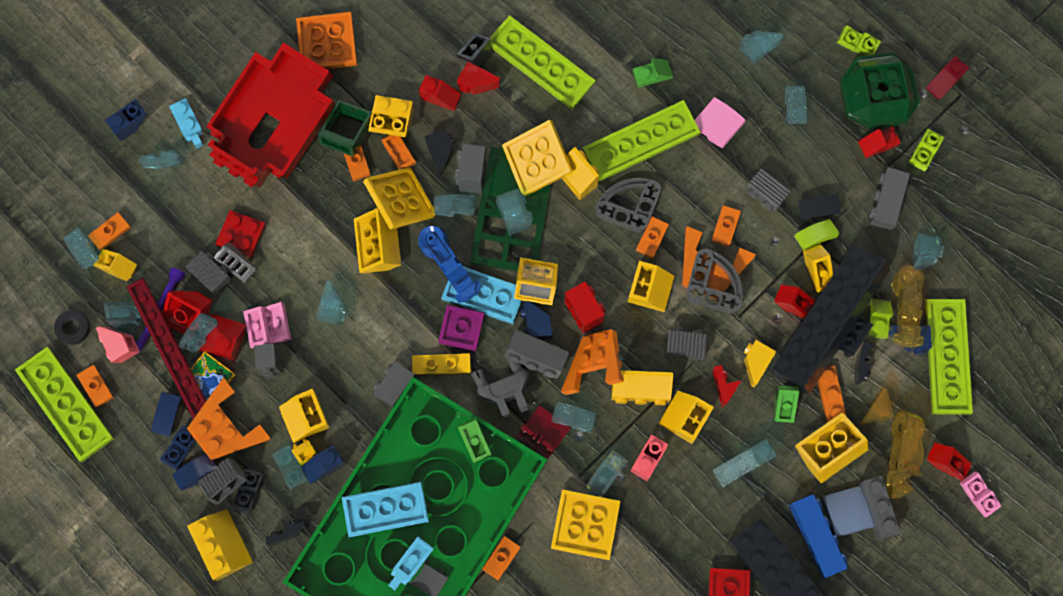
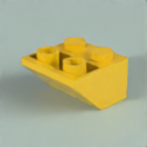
M376 95L368 131L406 137L411 127L414 112L413 101Z
M574 147L567 154L573 172L562 179L577 198L581 200L598 187L599 171L593 164L590 165L587 162V157L582 150L578 151Z
M639 261L628 302L665 312L674 275L659 266Z
M313 389L292 397L279 407L293 443L330 428L316 392Z
M677 391L658 424L692 444L714 407L695 396Z

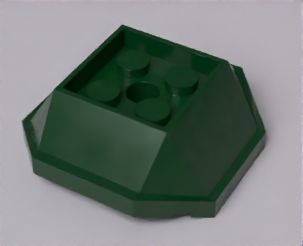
M893 52L856 57L839 81L846 117L854 119L869 129L906 124L920 105L913 69ZM878 87H884L886 91H881Z

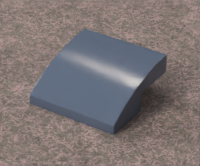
M860 486L822 496L823 504L829 515V521L836 537L874 527Z

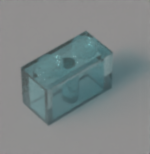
M515 189L496 197V204L509 236L531 228L533 216L530 210H526L524 205L526 204V199L523 193L520 194L519 190Z

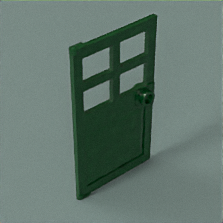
M492 146L490 148L470 263L518 272V263L507 262L509 245L532 248L531 259L538 260L551 184L527 196H522L503 148ZM485 216L508 220L505 237L482 233ZM513 222L537 225L534 242L511 238ZM480 240L504 243L501 260L479 257ZM525 267V268H524L526 271H530V270H531L530 267Z

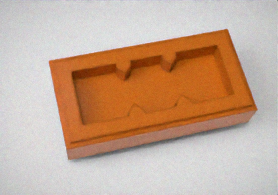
M389 135L381 140L398 170L416 164L415 159L400 136Z
M361 145L354 157L344 154L353 181L371 176Z
M722 206L711 242L727 247L730 246L741 211Z
M117 212L90 233L88 237L102 251V249L106 248L131 227Z
M651 217L636 251L653 259L669 224Z
M95 365L77 374L78 379L96 408L114 398Z
M504 536L482 570L499 581L521 547Z

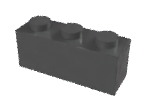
M889 167L884 173L881 172L878 183L881 185L879 190H876L873 198L876 201L875 207H871L869 212V218H871L870 225L890 231L894 229L897 224L910 173Z
M515 329L504 357L508 358L511 362L523 364L530 370L544 373L549 378L557 379L563 370L569 352Z
M882 476L858 483L873 520L874 527L872 529L876 541L901 534Z

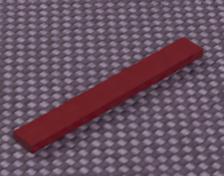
M141 278L126 286L194 419L207 400L146 279Z

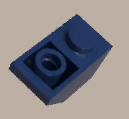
M135 99L105 119V122L121 142L137 131L147 113Z
M523 301L524 306L520 307L522 318H526L527 325H523L524 333L540 340L552 338L549 315L531 302Z

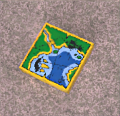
M206 352L201 355L191 368L206 400H208L222 379H225L229 384L236 376Z

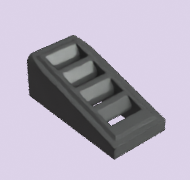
M231 243L224 244L213 257L244 283L257 270ZM233 257L236 258L233 263L230 262ZM241 262V266L237 268V264ZM247 267L248 270L243 274L242 270Z

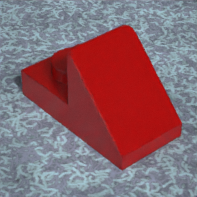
M891 127L883 131L880 129L875 130L859 140L858 144L866 159L897 147L901 142L894 128Z
M722 365L713 367L712 373L721 407H725L741 383V380L726 384V381H728L726 369L723 370Z

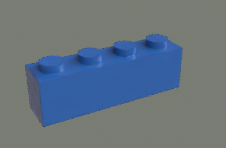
M813 494L790 504L789 507L821 578L824 579L848 569L846 566L848 561L844 553H840L838 549L839 541L836 535H832L829 529L831 527L830 521L827 516H823L821 511L822 504L819 498H815Z

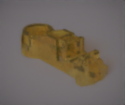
M912 265L902 267L895 274L892 282V289L898 296V334L893 335V343L901 347L915 348L922 346L924 343V337L920 336L921 327L919 324L923 310L920 309L922 306V291L925 286V277L921 269Z
M903 410L895 415L891 427L893 440L886 490L890 499H900L914 491V487L909 486L906 478L921 476L920 467L923 464L924 451L921 439L925 430L924 420L916 413ZM899 424H902L901 432L898 431Z

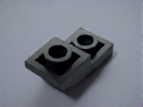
M838 195L798 200L802 220L841 214Z
M867 341L862 344L855 363L854 378L857 385L863 381L866 382L871 374L869 371L871 365L867 362L873 353L870 350L873 344Z
M245 469L243 473L247 480L238 487V491L231 504V509L250 515L264 474Z
M301 520L289 521V525H284V534L282 531H275L270 533L271 536L265 537L266 545H277L298 536L307 528V524L301 522Z

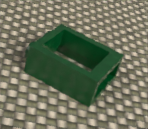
M338 100L318 133L320 145L354 157L368 133L372 112L365 108L354 106L350 102ZM341 116L363 123L354 140L332 132Z

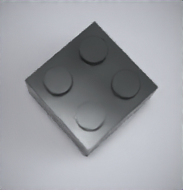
M462 144V150H458L457 156L459 168H456L455 171L456 185H459L460 192L482 194L486 165L485 146Z

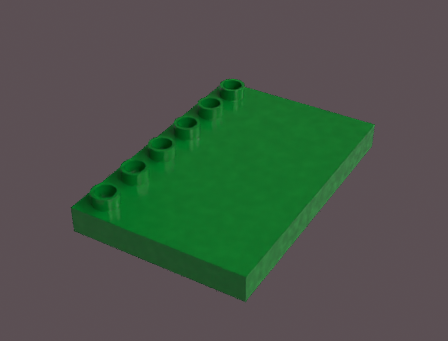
M412 377L282 583L303 596H429L409 583L420 574L424 563L418 573L406 585L401 582L396 590L388 586L394 579V576L391 575L393 568L415 539L420 537L434 548L426 559L430 562L428 566L434 570L438 567L447 573L445 576L448 580L438 596H465L547 459ZM476 418L492 454L473 463L458 429V425ZM417 482L422 483L429 522L360 536H348L342 497Z

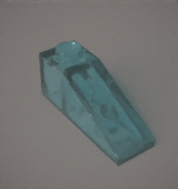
M766 439L717 467L713 472L723 488L773 460L776 454Z

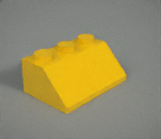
M376 208L355 218L354 227L359 273L387 271L401 266L397 228L389 229L379 209Z
M620 370L624 376V382L612 384L611 400H616L615 403L626 404L627 401H635V404L639 405L647 404V402H654L655 405H666V402L669 403L671 400L673 373Z
M841 413L796 444L795 447L811 473L820 483H823L867 452L868 440Z
M228 509L205 516L187 526L212 580L219 581L253 563Z

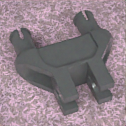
M507 359L513 375L495 383H487L483 370H477L480 378H478L476 371L471 374L477 387L476 395L480 399L497 406L503 420L511 417L506 405L510 401L516 400L521 413L528 410L523 394L529 379V372L523 368L522 364L511 362L509 359Z

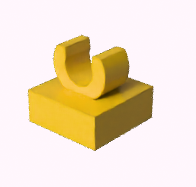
M302 439L303 443L299 446L294 444L292 449L294 456L301 466L317 455L310 441Z

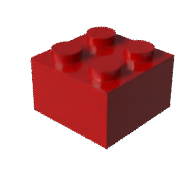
M586 282L565 292L564 297L566 306L583 334L602 324L605 316L604 312H606L603 304L596 301L594 297L596 293L591 285L588 286Z

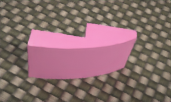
M973 472L960 482L968 497L984 517H988L1001 507L995 494L987 488L978 472Z

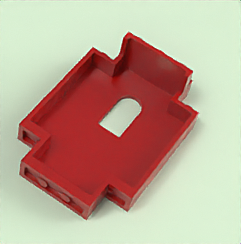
M285 43L281 45L271 61L255 52L206 126L211 130L209 134L219 140L216 142L211 139L208 144L213 149L209 154L214 159L213 163L220 168L226 166L229 168L228 173L236 178L240 175L244 178L243 182L252 188L254 185L260 188L270 172L279 179L282 176L288 179L336 104L332 99L322 94L333 77L330 71ZM266 113L280 121L263 148L253 149L251 147L249 139Z

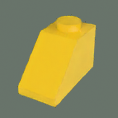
M820 244L803 251L806 268L817 292L823 291L833 276L830 254Z
M102 249L93 266L119 279L128 281L134 275L137 264L119 253Z
M755 340L753 345L749 343L744 351L746 354L744 358L750 384L754 388L776 351Z

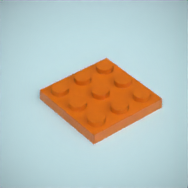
M351 12L296 18L299 52L325 69L357 66Z

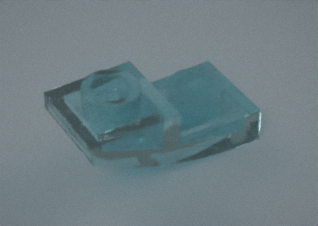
M785 86L786 123L807 124L805 86Z
M167 150V152L160 151L159 158L153 154H147V156L140 155L139 158L141 166L148 169L170 168L183 162L178 152L173 150Z
M455 194L435 196L434 214L453 217L454 213L473 216L475 213L474 196Z
M79 227L63 238L83 270H86L99 260L94 247L89 244Z
M200 313L185 332L179 347L195 354L207 342L206 336L218 325L217 319Z
M557 402L552 422L592 433L597 414Z
M290 444L272 453L289 490L307 481L300 463L292 452Z

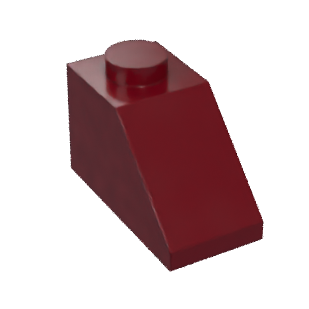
M955 56L925 89L940 101L966 74L969 67Z

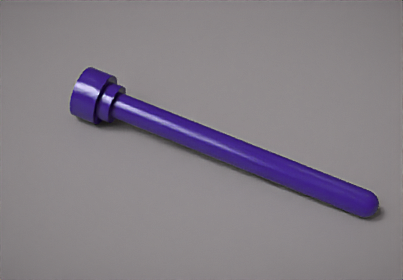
M174 267L168 273L170 280L158 301L161 311L164 308L168 292L173 291L176 283H179L180 280L182 281L185 276L184 272ZM146 326L136 343L140 352L150 335Z

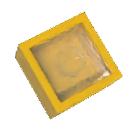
M520 257L514 299L552 305L556 290L558 264Z

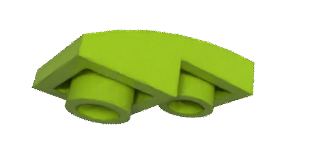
M846 25L836 43L867 56L875 55L881 41L866 32L861 34Z
M927 129L908 163L925 172L944 137Z
M828 219L799 231L794 237L802 249L806 250L820 245L823 241L835 239L840 233L832 221Z

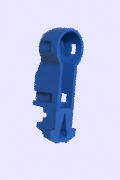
M425 227L419 234L418 246L425 256L434 259L458 293L454 296L458 303L469 301L474 296H477L482 285L478 280L473 282L450 249L448 235L440 227Z

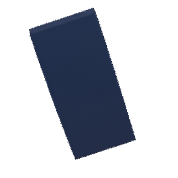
M162 391L151 432L166 436L172 435L181 396Z
M184 425L173 437L171 445L160 458L161 462L175 471L180 468L196 443V440Z
M205 454L178 469L172 474V477L180 491L199 484V479L214 471L217 466Z

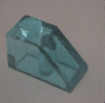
M755 31L751 35L748 33L741 39L739 49L754 65L781 44L784 35L782 33Z
M918 233L913 246V270H920L936 264L938 257H942L944 246H941V238Z
M326 280L316 318L320 322L341 326L342 321L345 322L347 311L331 282Z
M132 302L103 303L106 321L116 330L140 325L139 318H141V315Z
M612 449L586 487L599 497H603L628 461Z

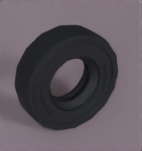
M65 311L55 321V335L65 344H79L89 335V320L79 311ZM70 321H77L79 324L77 333L67 334L65 331L66 324Z

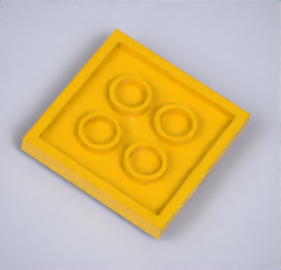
M548 120L502 145L522 196H527L573 172L552 120Z
M411 167L367 177L363 181L390 230L431 219L437 215Z
M562 490L551 549L610 560L620 501Z

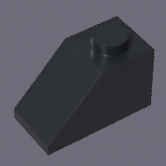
M474 33L456 54V57L483 66L491 56V38Z
M446 129L425 136L426 145L439 176L443 174L453 153L452 145L455 144L452 134H448Z

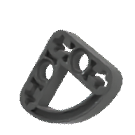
M631 178L618 182L610 187L599 199L595 210L596 216L633 232H644L658 201L661 185L657 181L646 178ZM654 186L657 192L654 191L650 199L648 198L650 192L648 188ZM644 188L635 212L609 202L611 198L624 190ZM648 202L651 205V209L643 211L640 205ZM606 206L609 212L602 214L599 208L602 209ZM612 209H615L613 218H611ZM623 212L627 215V219L619 221L616 215ZM630 216H633L631 224L629 225L628 222L630 220ZM642 220L643 225L636 227L635 222Z
M701 249L695 257L686 291V298L693 304L734 314L739 311L742 304V284L738 273L727 259L712 250ZM706 254L709 260H706L704 267H696V265H701L702 258L700 257ZM712 262L717 264L727 274L731 281L734 295L706 287ZM701 271L704 273L705 279L698 281L695 279L694 274ZM697 290L699 295H703L704 292H707L704 301H701L703 297L697 296L692 298L690 292ZM711 294L717 295L719 302L716 304L710 303L708 296ZM723 297H725V302L729 303L731 300H734V304L737 306L731 309L727 303H724L723 306H720Z

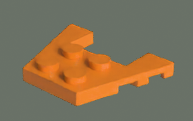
M688 226L685 230L682 286L688 287L695 257L698 253L696 248L703 233ZM739 248L732 265L738 276L754 259L756 254ZM706 254L700 257L702 258L701 265H696V267H704L706 260H709ZM712 262L706 287L725 292L731 285V281L724 270ZM701 271L694 274L695 279L698 281L705 279V275ZM715 294L708 296L718 300V296Z
M610 329L582 337L561 393L565 395L578 393L583 373L607 368L605 377L607 384L612 385L624 382V376L620 372L622 363L618 359L620 350L616 331Z
M225 379L221 380L187 428L210 460L270 440V437L261 425H258L243 437L219 407V404L235 393Z

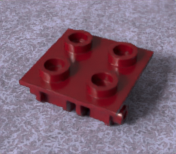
M539 405L526 424L521 427L516 437L548 460L571 428Z

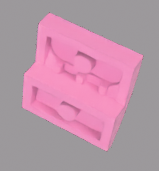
M715 97L695 119L700 132L706 135L709 141L721 148L729 142L746 122L735 110Z
M283 302L243 311L250 348H254L255 345L277 344L292 339Z

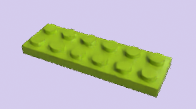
M510 15L490 37L491 49L571 110L575 108L596 82V80Z
M682 100L583 147V151L590 165L593 164L598 169V181L600 182L700 135V130L685 101Z
M927 299L925 301L926 326H931L932 349L928 351L932 415H971L973 409L965 299Z
M49 347L44 348L15 369L79 462L82 463L114 440Z

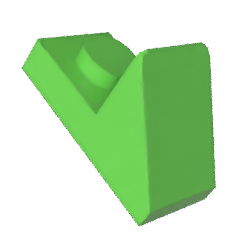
M652 58L651 64L633 68L632 71L638 88L673 78L668 60Z
M779 385L778 392L775 393V422L794 423L799 396L798 386Z
M476 418L458 425L473 463L492 455Z

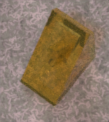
M885 388L876 396L861 420V425L888 421L894 418L888 391Z

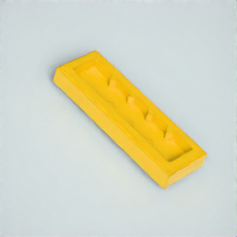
M470 353L412 356V373L415 376L471 374Z

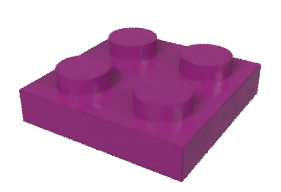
M447 305L438 343L476 351L484 313Z

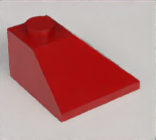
M169 291L162 313L170 328L193 340L208 317L213 300L197 291Z
M210 314L198 350L235 361L246 331V324Z

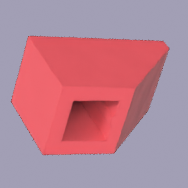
M110 327L96 328L99 334L98 338L106 350V356L112 363H123L140 352L133 335Z
M651 435L630 472L648 481L668 444Z

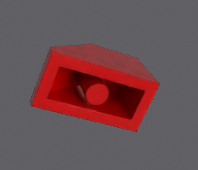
M467 62L457 79L459 89L464 93H471L473 95L497 89L501 85L499 77L470 62Z
M425 75L419 89L421 100L455 111L461 97V93L450 85L428 75Z
M788 285L780 286L774 300L783 310L805 319L816 302L799 287Z
M934 443L927 458V461L935 468L961 481L967 477L972 463L955 448Z

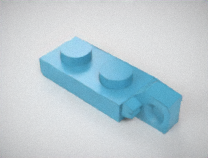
M185 98L170 105L169 107L185 139L188 142L192 140L197 149L204 146L199 137L203 135V131L187 99Z
M417 537L393 568L391 575L394 576V579L388 586L396 590L401 582L406 585L434 548L420 537Z

